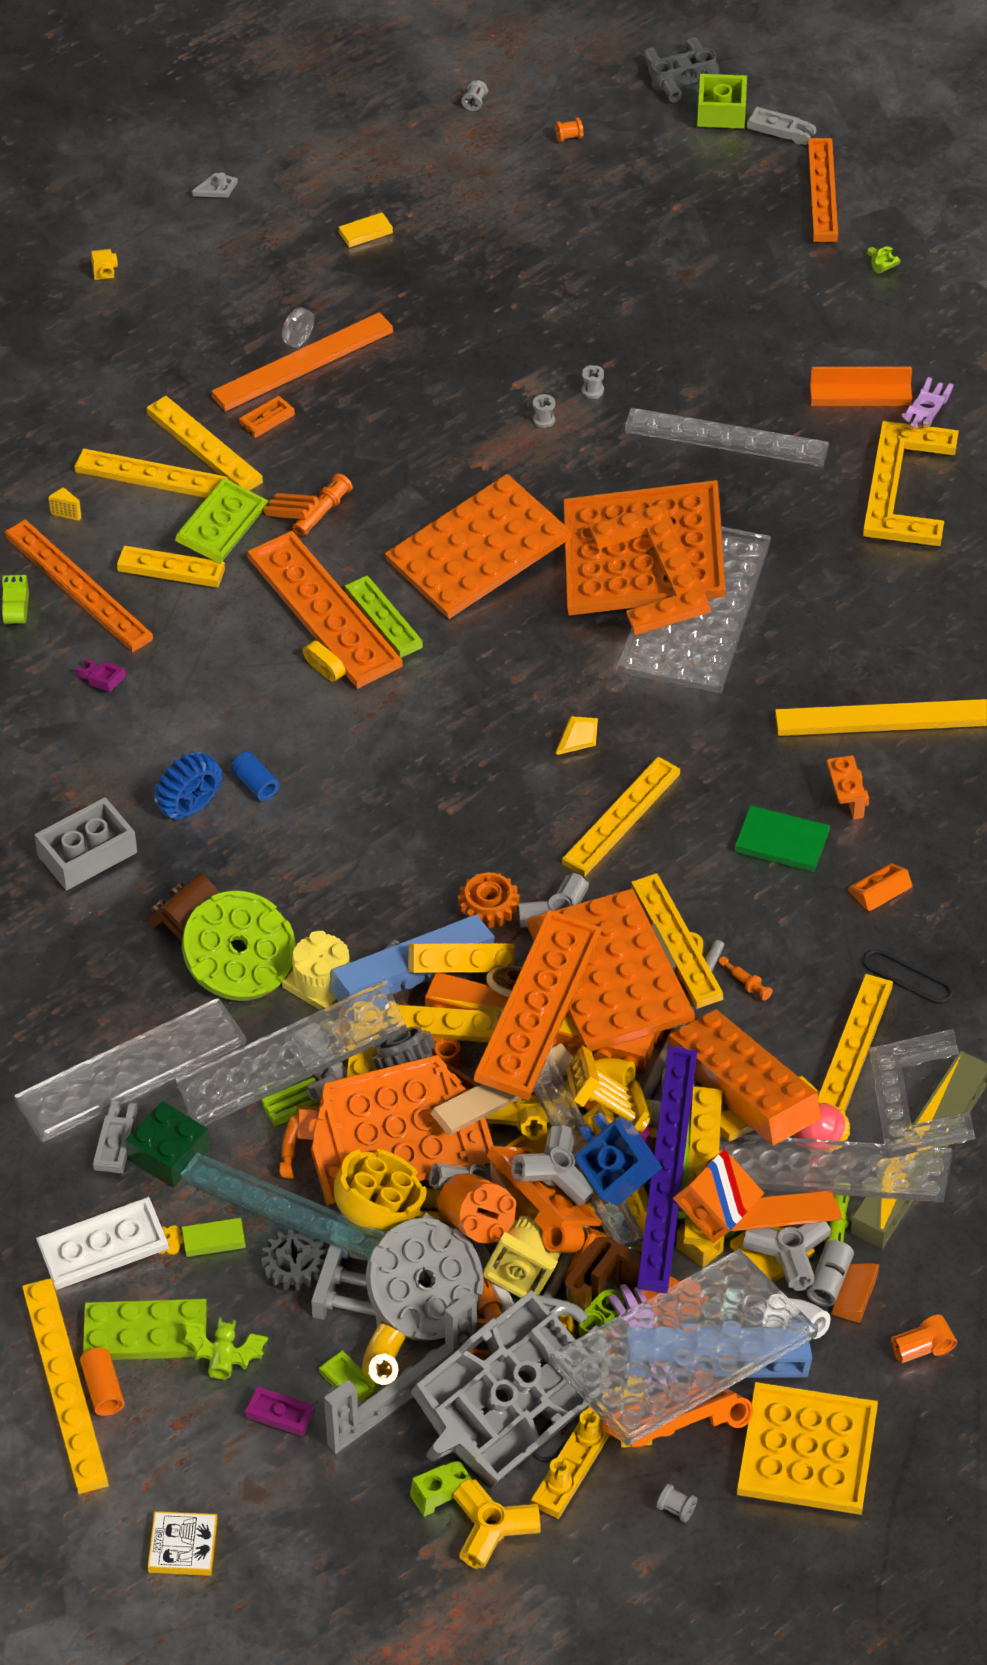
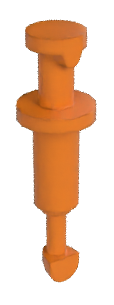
M725 956L719 958V963L731 970L732 975L746 985L745 989L747 992H758L762 1000H767L771 996L772 989L761 985V977L758 975L751 976L739 966L734 967Z

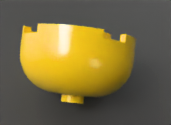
M358 1149L345 1157L334 1181V1197L341 1213L353 1225L371 1233L385 1234L394 1226L416 1218L426 1198V1187H422L416 1177L418 1171L401 1157L381 1149H377L375 1153H361ZM381 1182L387 1183L386 1187L380 1185Z

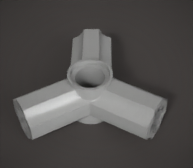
M575 873L566 875L557 894L553 895L549 901L518 903L520 928L527 927V918L545 914L548 910L555 911L580 904L589 888V882L583 876Z
M563 1124L552 1126L547 1134L545 1152L516 1154L512 1159V1175L515 1180L519 1179L520 1182L543 1181L550 1186L558 1185L581 1207L593 1196L596 1190L590 1181L574 1166L575 1158L572 1152L575 1135L571 1131L572 1128Z
M827 1221L798 1224L795 1227H786L781 1231L772 1228L746 1230L742 1248L774 1256L776 1261L782 1266L788 1287L793 1288L795 1291L805 1290L808 1286L814 1284L815 1280L806 1252L829 1237L831 1228L828 1226Z

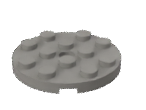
M418 1218L394 1226L377 1241L368 1260L366 1285L374 1310L386 1325L401 1332L409 1339L432 1341L446 1337L445 1309L449 1303L469 1293L478 1304V1295L482 1296L483 1271L476 1250L467 1237L458 1229H453L441 1223L440 1220ZM422 1271L427 1272L431 1277V1284L428 1288L418 1283L419 1275Z

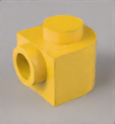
M111 249L91 251L94 279L114 278V268H118L116 253H112Z

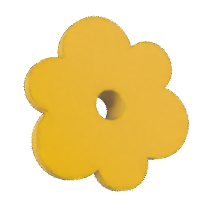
M162 1226L169 1249L159 1252V1254H164L165 1252L170 1255L177 1254L180 1250V1245L184 1244L180 1228L178 1226H170L168 1228Z

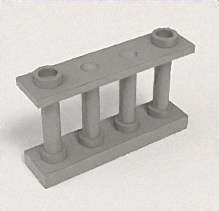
M342 1213L340 1214L311 1301L313 1318L325 1320L327 1310L337 1307L376 1316L377 1326L379 1323L385 1324L377 1315L371 1302L339 1296L334 1291L336 1284L340 1285L342 1282L367 1287L365 1274L346 1271L342 1267L344 1259L349 1260L351 1257L368 1261L372 1252L371 1249L352 1246V1242H350L352 1235L356 1236L360 1233L381 1238L384 1234L362 1230L348 1221Z

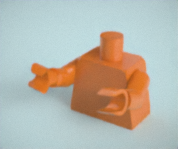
M297 1105V1114L290 1117L282 1143L281 1158H283V1162H280L279 1165L281 1177L294 1179L292 1161L296 1155L297 1138L313 1140L319 1106Z

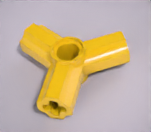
M563 1090L541 1097L531 1095L529 1100L521 1098L485 1118L492 1124L518 1126V1130L523 1135H526L529 1140H540L543 1133L547 1132L546 1123L570 1116L571 1111H573V1101L570 1099L568 1092Z
M468 1479L463 1482L453 1494L456 1502L475 1524L459 1555L460 1559L467 1566L475 1569L485 1568L498 1541L502 1540L504 1536L540 1533L538 1504L503 1507L490 1498L476 1479ZM493 1520L498 1523L491 1525L487 1524L486 1522Z

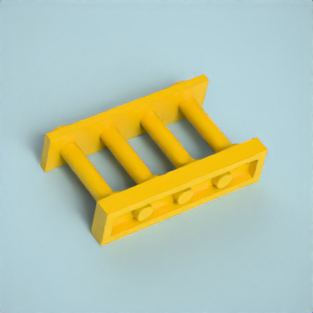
M582 1045L566 1068L573 1101L584 1107L588 1100L591 1102L595 1100L619 1117L632 1122L637 1131L642 1133L650 1121L648 1117L650 1114L640 1082L634 1080L629 1088L625 1087L596 1068L592 1051Z

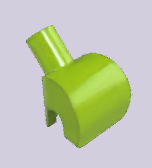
M888 246L879 250L874 247L868 248L867 255L872 257L871 264L877 274L900 264L901 261L898 256L893 257L891 253L893 248Z

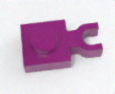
M86 659L84 661L86 669L76 668L79 678L88 679L89 685L109 692L126 677L123 667L105 661L98 666L93 661Z

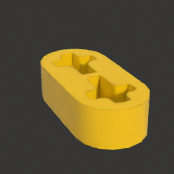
M314 640L303 648V655L307 662L329 681L335 682L345 675V667L341 660L320 642Z

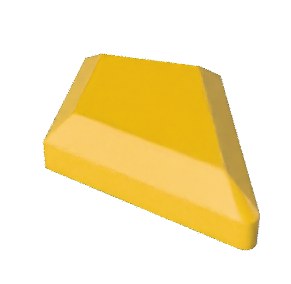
M570 716L555 754L560 755L596 746L598 718Z

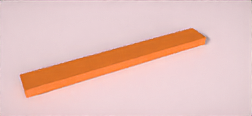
M378 312L212 390V398L226 412L393 333V326Z
M26 519L5 531V538L132 653L153 641V634Z

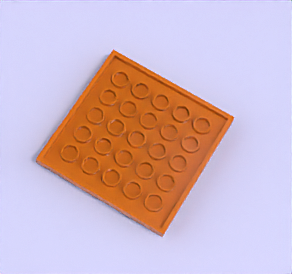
M718 481L564 499L565 526L571 530L572 538L565 542L567 608L569 615L636 608L675 596L648 534L598 550L589 526L661 503L665 504L707 599L726 597Z

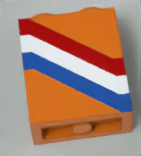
M725 1149L704 1164L706 1167L673 1197L675 1202L712 1243L728 1233L764 1194Z

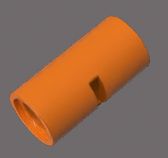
M94 1348L86 1351L80 1357V1362L95 1413L99 1416L116 1414L123 1409L125 1402L110 1352L106 1348Z

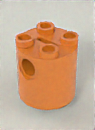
M463 1173L452 1177L444 1184L439 1193L437 1204L440 1218L446 1225L453 1229H458L463 1235L481 1243L499 1242L504 1232H509L515 1219V1198L503 1187L476 1174Z

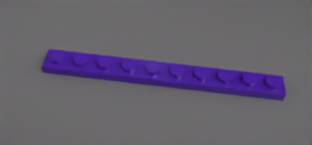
M668 1046L654 1156L662 1166V1169L653 1175L650 1181L637 1289L665 1294L668 1292L679 1206L673 1197L681 1190L697 1051Z

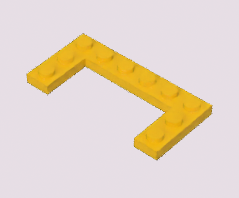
M883 421L863 531L864 537L941 546L944 527L943 520L896 515L893 512L904 449L955 455L959 430L924 426L914 428L911 427V424Z
M354 1002L347 1078L377 1070L372 1055L376 1053L375 1046L380 1042L381 1035L389 1036L402 1029L418 1026L421 1027L422 1031H430L433 1039L489 1042L502 1012Z

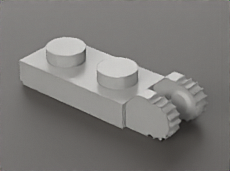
M755 107L747 121V128L789 140L792 139L796 144H802V146L808 145V138H811L817 130L811 122L808 123L807 121L800 120V118L760 107Z
M119 1101L111 1102L108 1116H105L93 1162L94 1170L123 1174L127 1159L125 1139L135 1128L136 1103H130L127 1108L126 1118L118 1117L120 1112Z

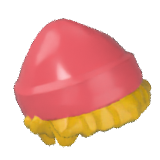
M819 1103L821 1120L794 1134V1138L811 1154L816 1156L820 1153L831 1155L839 1146L843 1145L850 1135V1123L843 1109L838 1110L830 1104Z

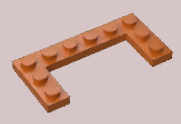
M664 503L589 525L598 550L648 534L675 596L626 611L635 636L711 612L709 601Z

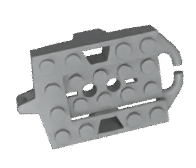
M531 1290L497 1319L493 1318L472 1335L459 1350L421 1380L411 1393L439 1434V1437L426 1454L429 1461H436L453 1452L492 1488L590 1404L602 1396L612 1386L609 1382L608 1348L604 1335L597 1325L587 1333L594 1343V1352L589 1356L558 1319L561 1315H568L581 1324L589 1317L587 1313L578 1305L568 1301L535 1295ZM482 1341L487 1343L491 1354L485 1361L469 1353ZM543 1359L547 1364L541 1368L540 1361ZM518 1372H527L531 1377V1383L523 1382ZM495 1391H504L508 1395V1402H502L497 1399ZM486 1406L490 1411L483 1415L482 1409ZM539 1415L554 1423L540 1437L533 1422Z

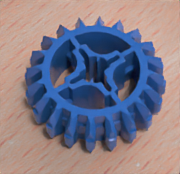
M200 750L197 752L191 751L188 755L182 754L179 760L174 759L173 764L167 767L164 774L160 775L161 780L155 784L157 789L153 793L155 795L154 801L160 808V811L176 821L182 817L188 819L190 815L202 810L205 805L210 804L209 801L213 797H216L215 792L220 789L219 783L223 779L221 776L222 770L214 758Z

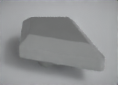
M222 172L215 173L193 189L192 195L197 197L227 198L238 183V178L227 176Z

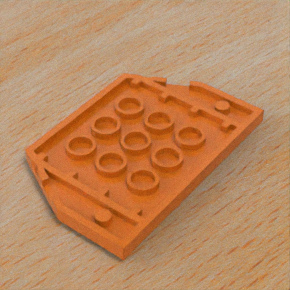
M438 1055L328 1082L323 1085L311 1152L327 1206L336 1204L334 1181L345 1157L358 1149L361 1153H375L377 1149H381L401 1157L418 1171L416 1177L420 1182L428 1180L431 1166L435 1163L471 1167L474 1164H482L484 1166L491 1164V1160L486 1155L494 1145L485 1117L448 1136L431 1115L435 1107L467 1091L458 1077L447 1069V1065ZM381 1182L380 1185L386 1187L387 1183Z

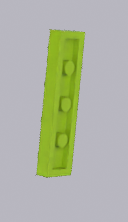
M368 575L345 585V593L400 658L423 648L422 639Z

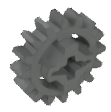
M289 1228L288 1235L285 1236L280 1231L277 1232L278 1239L269 1238L268 1247H263L262 1249L263 1257L261 1260L262 1268L265 1269V1277H272L274 1286L282 1282L284 1290H287L290 1285H294L296 1291H298L302 1283L307 1287H311L312 1278L319 1280L320 1271H322L327 1256L322 1240L316 1242V1235L314 1233L308 1237L305 1236L304 1229H301L298 1234H294L293 1229ZM292 1255H295V1264L293 1263Z

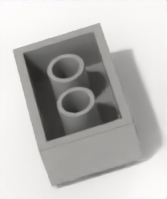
M106 797L34 834L37 856L66 891L137 853L135 831Z

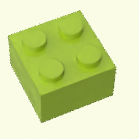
M700 74L698 127L745 128L747 76Z

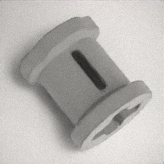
M472 80L467 87L468 92L463 95L461 101L466 109L478 111L482 106V99L488 94V88L484 82Z
M589 365L582 370V378L584 380L581 390L582 394L590 399L599 398L604 393V386L602 385L604 370L599 366Z
M546 394L536 396L533 399V408L535 409L533 422L539 428L551 427L555 423V416L553 415L555 399Z
M667 1484L658 1499L656 1508L659 1510L665 1509L679 1516L680 1520L686 1523L696 1507L698 1498L694 1495L689 1497L675 1490L673 1485Z

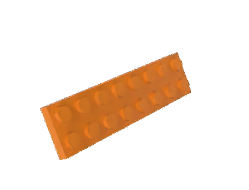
M293 531L247 551L248 559L313 637L341 660L345 667V675L357 689L403 667L402 659Z
M548 910L478 1065L473 1081L527 1100L530 1099L601 936V927Z

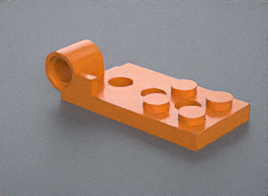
M492 1146L486 1156L495 1164V1169L504 1174L512 1182L513 1188L523 1193L540 1211L534 1221L543 1229L542 1242L544 1247L550 1252H578L585 1240V1234L581 1226H600L602 1220L586 1204L579 1207L558 1185L550 1186L543 1181L520 1182L519 1179H514L511 1172L512 1159L516 1154H536L531 1148Z
M699 1378L600 1418L601 1430L627 1445L637 1448L647 1445L648 1441L657 1437L670 1436L675 1430L709 1416L712 1426L726 1423L734 1428L744 1427L752 1418L753 1406L748 1399L708 1378Z

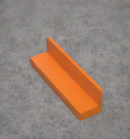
M812 367L810 379L811 406H912V367Z
M831 1190L762 1197L731 1231L841 1220L842 1213Z

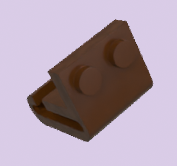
M197 874L187 884L184 885L181 881L169 891L172 897L167 902L163 898L150 909L153 914L146 921L153 929L163 921L182 942L183 931L192 912L197 906L210 899L211 896L220 893V891L207 877Z
M609 1237L595 1239L566 1278L565 1301L578 1305L584 1311L601 1292L608 1289L614 1290L615 1287L621 1289L620 1285L623 1284L627 1285L636 1298L634 1288L637 1287L641 1252L635 1249L632 1250Z

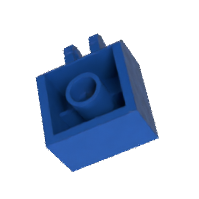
M598 1113L593 1118L601 1132L596 1135L594 1130L587 1124L580 1128L588 1143L574 1154V1158L600 1198L618 1206L662 1169V1166L632 1122L617 1117L609 1123L603 1114Z

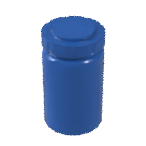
M246 751L241 753L231 764V771L260 801H266L277 793L280 787L279 781L252 752Z

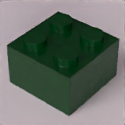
M161 1101L125 1139L128 1160L172 1188H175L210 1150L208 1128L164 1101Z

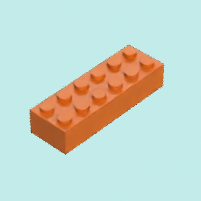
M717 1009L669 1034L671 1047L697 1051L694 1079L705 1088L722 1089V1103L772 1146L821 1120L817 1092Z

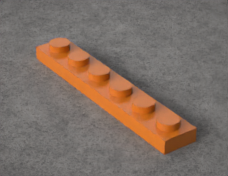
M808 138L813 242H838L832 138Z

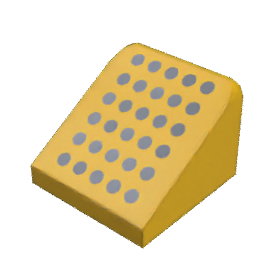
M61 488L49 496L50 513L52 515L77 521L81 519L80 501L67 489Z

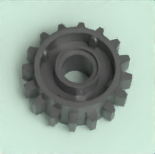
M418 1026L409 1027L397 1031L378 1042L375 1046L376 1053L372 1055V1059L377 1070L432 1057L431 1049L436 1046L430 1031H422L421 1027Z

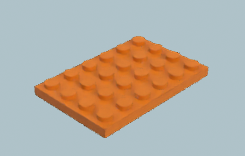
M506 474L386 552L385 558L439 611L450 619L571 539L572 534L570 529L511 476Z
M633 889L555 910V912L602 928L601 936L567 1012L584 1047L594 1051L695 1021V1013ZM547 913L527 918V927L534 941Z

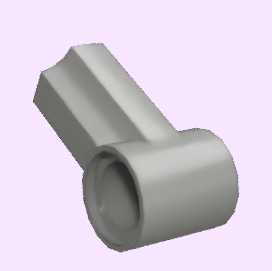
M435 1163L431 1166V1172L428 1176L429 1186H432L434 1190L441 1191L444 1184L452 1177L463 1173L476 1174L490 1181V1171L482 1164L463 1167Z

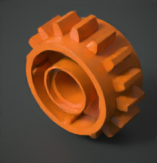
M487 872L476 874L473 878L466 880V887H460L458 905L460 906L461 915H467L468 918L477 914L487 928L503 926L505 922L512 920V914L518 913L519 894H517V886L511 885V879H506L499 873Z

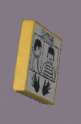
M154 1511L148 1573L212 1576L218 1523L217 1514Z

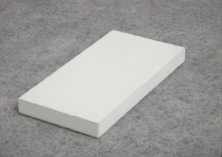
M149 1197L36 1238L55 1290L169 1249L168 1242Z

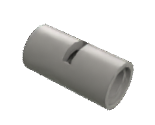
M830 1240L825 1244L814 1272V1284L810 1285L807 1290V1296L812 1302L826 1307L835 1304L854 1256V1251L848 1244L838 1240Z

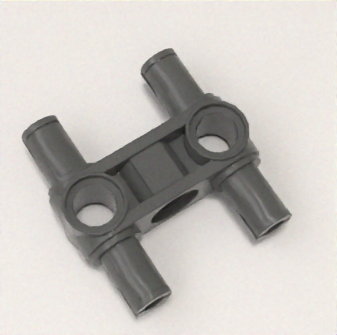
M697 37L687 39L686 48L689 52L660 59L654 48H647L643 52V59L649 66L648 72L652 78V87L656 90L664 91L670 102H677L681 99L682 92L679 87L700 82V74L721 75L719 73V65L716 62L715 51L710 48H703Z

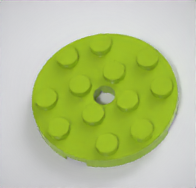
M227 891L215 894L195 908L185 925L182 936V953L186 966L201 986L219 997L237 1001H248L268 995L280 986L293 965L292 956L296 944L289 921H286L278 912L277 906L254 893ZM241 940L245 943L246 950L237 953L238 951L232 947L231 942Z

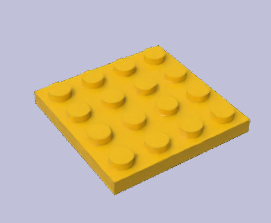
M755 1382L752 1399L753 1415L748 1423L737 1495L862 1515L878 1401Z

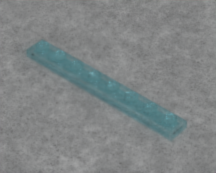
M196 1153L180 1174L186 1183L365 1260H369L375 1244L386 1233L376 1228L358 1226L350 1222L339 1212L200 1153Z

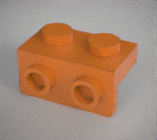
M854 756L828 759L827 767L838 803L849 804L853 819L864 818L865 806H869V797L867 790L863 788L862 773L860 769H857Z

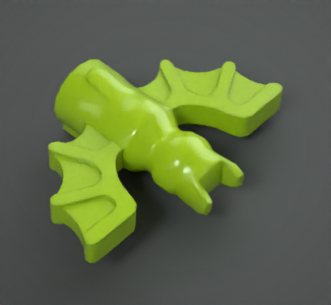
M219 1317L218 1326L215 1331L216 1341L214 1343L207 1339L204 1326L201 1323L184 1321L182 1326L186 1334L183 1343L193 1348L195 1360L199 1358L209 1359V1377L226 1380L231 1376L232 1364H238L243 1369H246L250 1360L255 1358L261 1359L263 1356L262 1349L267 1343L268 1337L250 1334L241 1347L235 1348L232 1341L235 1338L236 1320H233L231 1324L222 1322V1318Z

